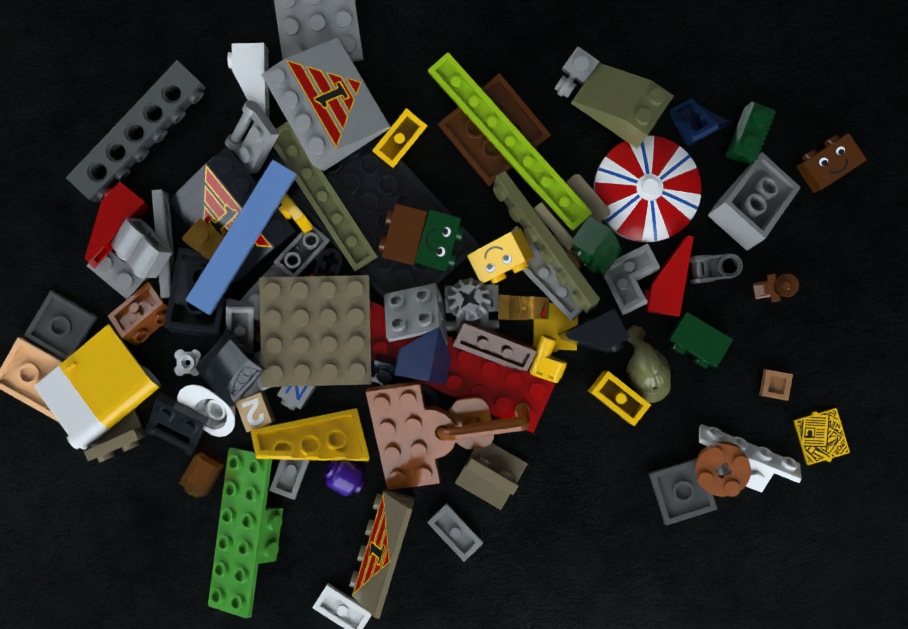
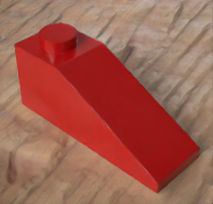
M121 182L106 191L104 199L100 204L85 255V260L94 269L113 250L111 242L125 219H141L149 211L145 201Z
M693 236L684 237L648 284L647 290H643L642 293L647 301L643 311L680 317Z

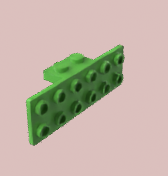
M229 448L208 605L209 607L243 618H250L252 616L258 564L274 562L277 559L283 508L276 506L266 507L272 459H256L255 452Z

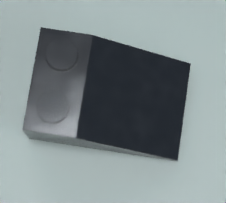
M178 248L164 327L171 333L220 339L226 329V299L230 298L231 283L211 315L185 301L209 263V260L194 249Z

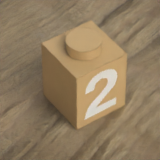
M265 391L241 399L236 403L246 432L270 426V423L276 421Z

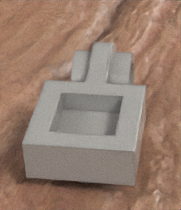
M577 47L562 68V71L568 74L569 77L563 76L554 88L558 91L557 94L568 98L576 87V84L573 82L574 79L584 85L599 61L580 47Z

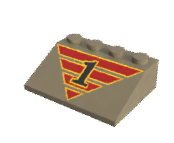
M387 488L384 489L382 495L377 493L373 509L377 510L375 520L369 519L365 535L370 537L367 546L361 545L357 561L362 562L359 572H353L349 585L354 588L352 597L373 617L378 619L383 609L415 500L413 496L387 490Z

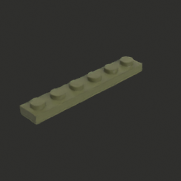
M287 121L276 128L279 136L273 147L286 167L297 174L296 182L354 271L357 272L377 259V254L322 170L312 165L289 122Z
M506 171L498 174L493 186L495 196L499 201H504L509 208L511 218L521 224L528 241L532 244L535 243L540 250L542 260L547 265L550 264L554 269L558 282L568 288L575 305L578 308H582L587 314L596 307L600 298Z

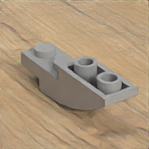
M314 226L306 234L302 231L277 257L274 264L262 277H302L330 240ZM258 281L240 300L241 302L254 305V319L257 322L260 321Z

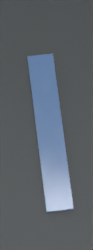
M272 160L185 301L209 315L212 314L297 177L296 173Z

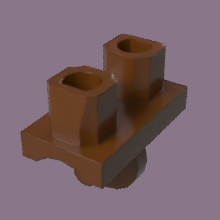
M777 273L767 275V281L753 283L755 298L771 297L772 302L782 300L781 296H793L799 289L797 278L791 274H783L777 277Z

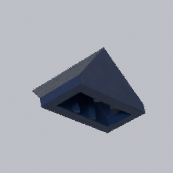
M692 98L669 110V114L687 147L733 123L698 105Z
M440 327L398 349L394 375L447 384L451 355Z

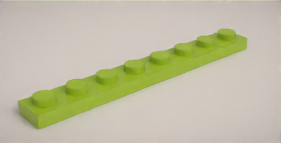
M448 52L428 69V73L571 232L592 214L590 209Z

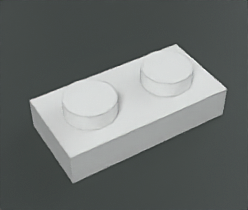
M329 583L313 606V609L344 629H363L371 617V614L359 602Z

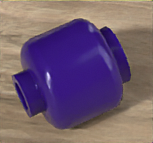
M331 460L324 471L326 485L343 496H349L353 492L358 493L365 483L363 467L354 461Z

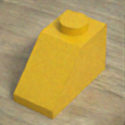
M406 108L372 151L394 168L427 128V125Z

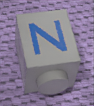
M282 386L277 396L282 398L281 403L292 410H295L296 407L302 409L316 386Z

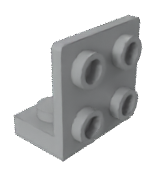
M436 283L384 295L386 338L389 342L425 335L440 327L446 345H448L444 299Z

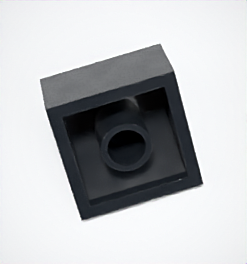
M615 308L605 310L559 334L561 340L595 351H605V353L619 350L625 346L623 341L630 338Z

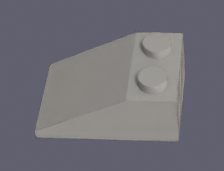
M761 152L758 155V160L752 162L718 200L708 216L745 250H749L768 236L801 187Z

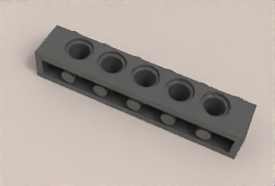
M176 61L74 168L66 179L89 200L96 203L102 201L106 191L118 181L121 182L126 179L131 172L130 168L136 162L139 163L144 160L149 154L148 149L155 142L159 143L167 135L166 130L173 123L176 124L182 120L186 114L185 110L191 104H196L200 101L206 87L179 61ZM174 90H181L180 98L176 101H171V93ZM157 109H162L161 118L153 121V112ZM139 128H143V137L139 140H135V131ZM124 147L125 156L117 160V150ZM106 167V176L103 179H99L97 176L98 170Z

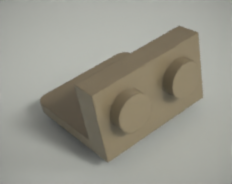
M575 174L565 182L592 212L591 218L601 223L610 215L609 207L581 175ZM542 201L534 208V211L546 227L548 226L554 233L553 236L560 246L570 250L572 248L570 242L585 221L571 232L548 205Z
M132 410L91 445L92 448L84 451L88 461L97 458L100 463L114 457L113 451L122 448L125 452L139 446L138 440L147 437V435L144 433V428L136 410Z

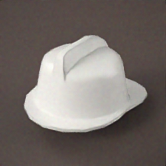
M188 385L180 390L177 402L209 417L205 431L217 437L226 436L232 432L235 426V405L230 407L215 391L212 392L200 385Z

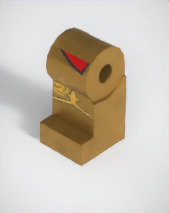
M499 295L498 319H549V298Z

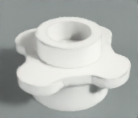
M182 349L177 350L174 355L177 359V366L174 369L175 373L178 376L184 374L199 375L195 367L200 361L201 352L199 350H192L191 352H185ZM187 360L190 361V365H186Z

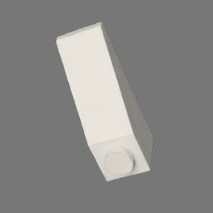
M233 43L232 52H228V66L232 68L247 100L256 102L270 120L269 87L261 75L269 70L268 48L264 43Z

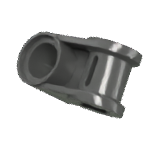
M735 254L692 256L689 261L691 262L693 276L690 283L713 282L715 280L736 277L742 271V260ZM725 259H729L734 265V270L730 274L724 272L722 268V263Z

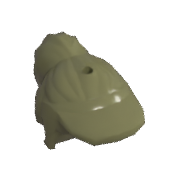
M633 325L627 331L630 337L627 340L633 344L634 354L627 365L626 377L639 396L648 403H655L669 394L671 389L670 366L665 356L643 340L646 333L642 327Z

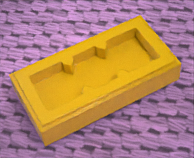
M286 193L280 202L281 206L278 207V210L287 221L292 218L305 234L313 229V226Z

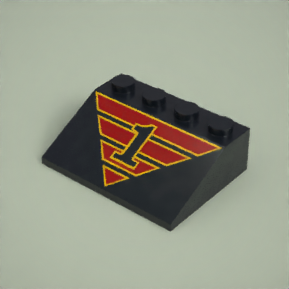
M226 147L196 172L168 202L189 228L200 218L225 237L257 186V182L232 151ZM278 208L233 278L234 284L242 280L298 235Z

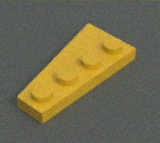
M357 408L251 430L256 459L369 461V454Z

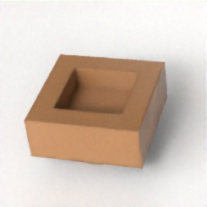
M764 369L759 395L788 401L793 374Z

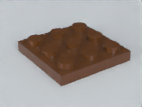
M500 73L481 88L534 148H537L550 137L551 134ZM460 107L438 124V127L488 187L495 182L498 174L503 171L508 172L513 167Z

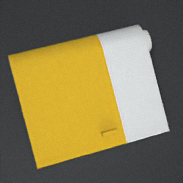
M108 324L38 382L34 388L69 435L67 436L68 442L75 449L81 448L86 450L159 389L161 384L150 370L139 364L112 326Z

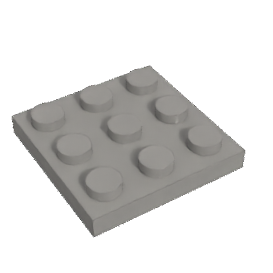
M274 0L283 59L338 37L353 62L364 60L355 0Z

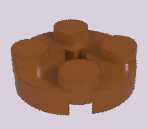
M719 441L709 447L706 446L699 452L695 461L698 483L710 494L721 497L736 496L745 488L750 480L751 467L749 459L745 452L734 443ZM723 463H727V468L730 470L729 473L719 475V471L715 469L716 466H722Z

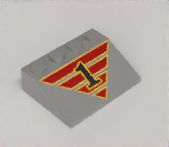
M338 37L283 59L261 74L312 165L322 171L327 170L391 128Z

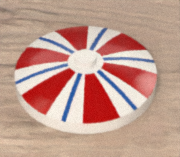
M647 135L638 148L624 141L606 155L597 170L594 191L611 211L610 215L604 220L609 228L626 239L648 243L667 239L687 226L695 215L700 203L701 180L694 161L682 147L668 139Z

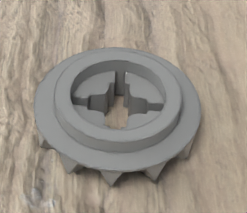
M473 278L460 279L454 286H451L448 295V306L457 318L465 321H474L487 313L491 304L489 289H487L482 281L474 280ZM475 291L474 300L478 305L468 303L464 306L465 300L462 294L470 295Z

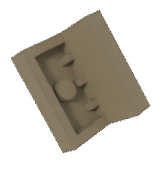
M492 442L486 447L475 448L472 451L455 484L501 510L510 494L514 495L517 490V482L528 463Z

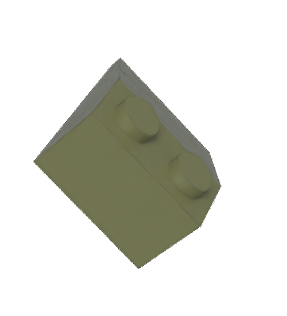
M598 63L571 104L635 148H638L674 95L652 80Z

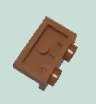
M147 282L112 311L108 318L121 338L137 346L144 342L160 326L164 325L168 304L161 298L155 286Z

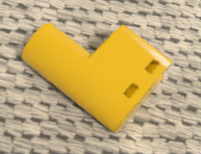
M541 335L537 346V353L531 363L529 373L558 383L559 379L563 376L567 362L551 356L557 341L555 338Z

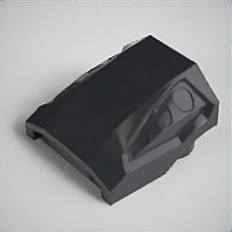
M227 329L214 347L195 367L201 377L230 407L234 406L250 390L257 378L266 369L258 359L253 358L252 354L246 351L243 343L233 335V332Z

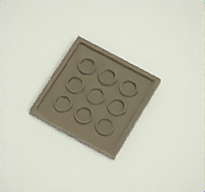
M369 275L259 277L261 365L266 368L261 374L262 387L372 384Z

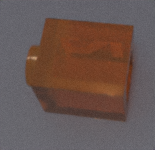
M203 453L196 454L179 484L184 486V491L191 496L199 497L200 495L204 497L211 490L224 465Z

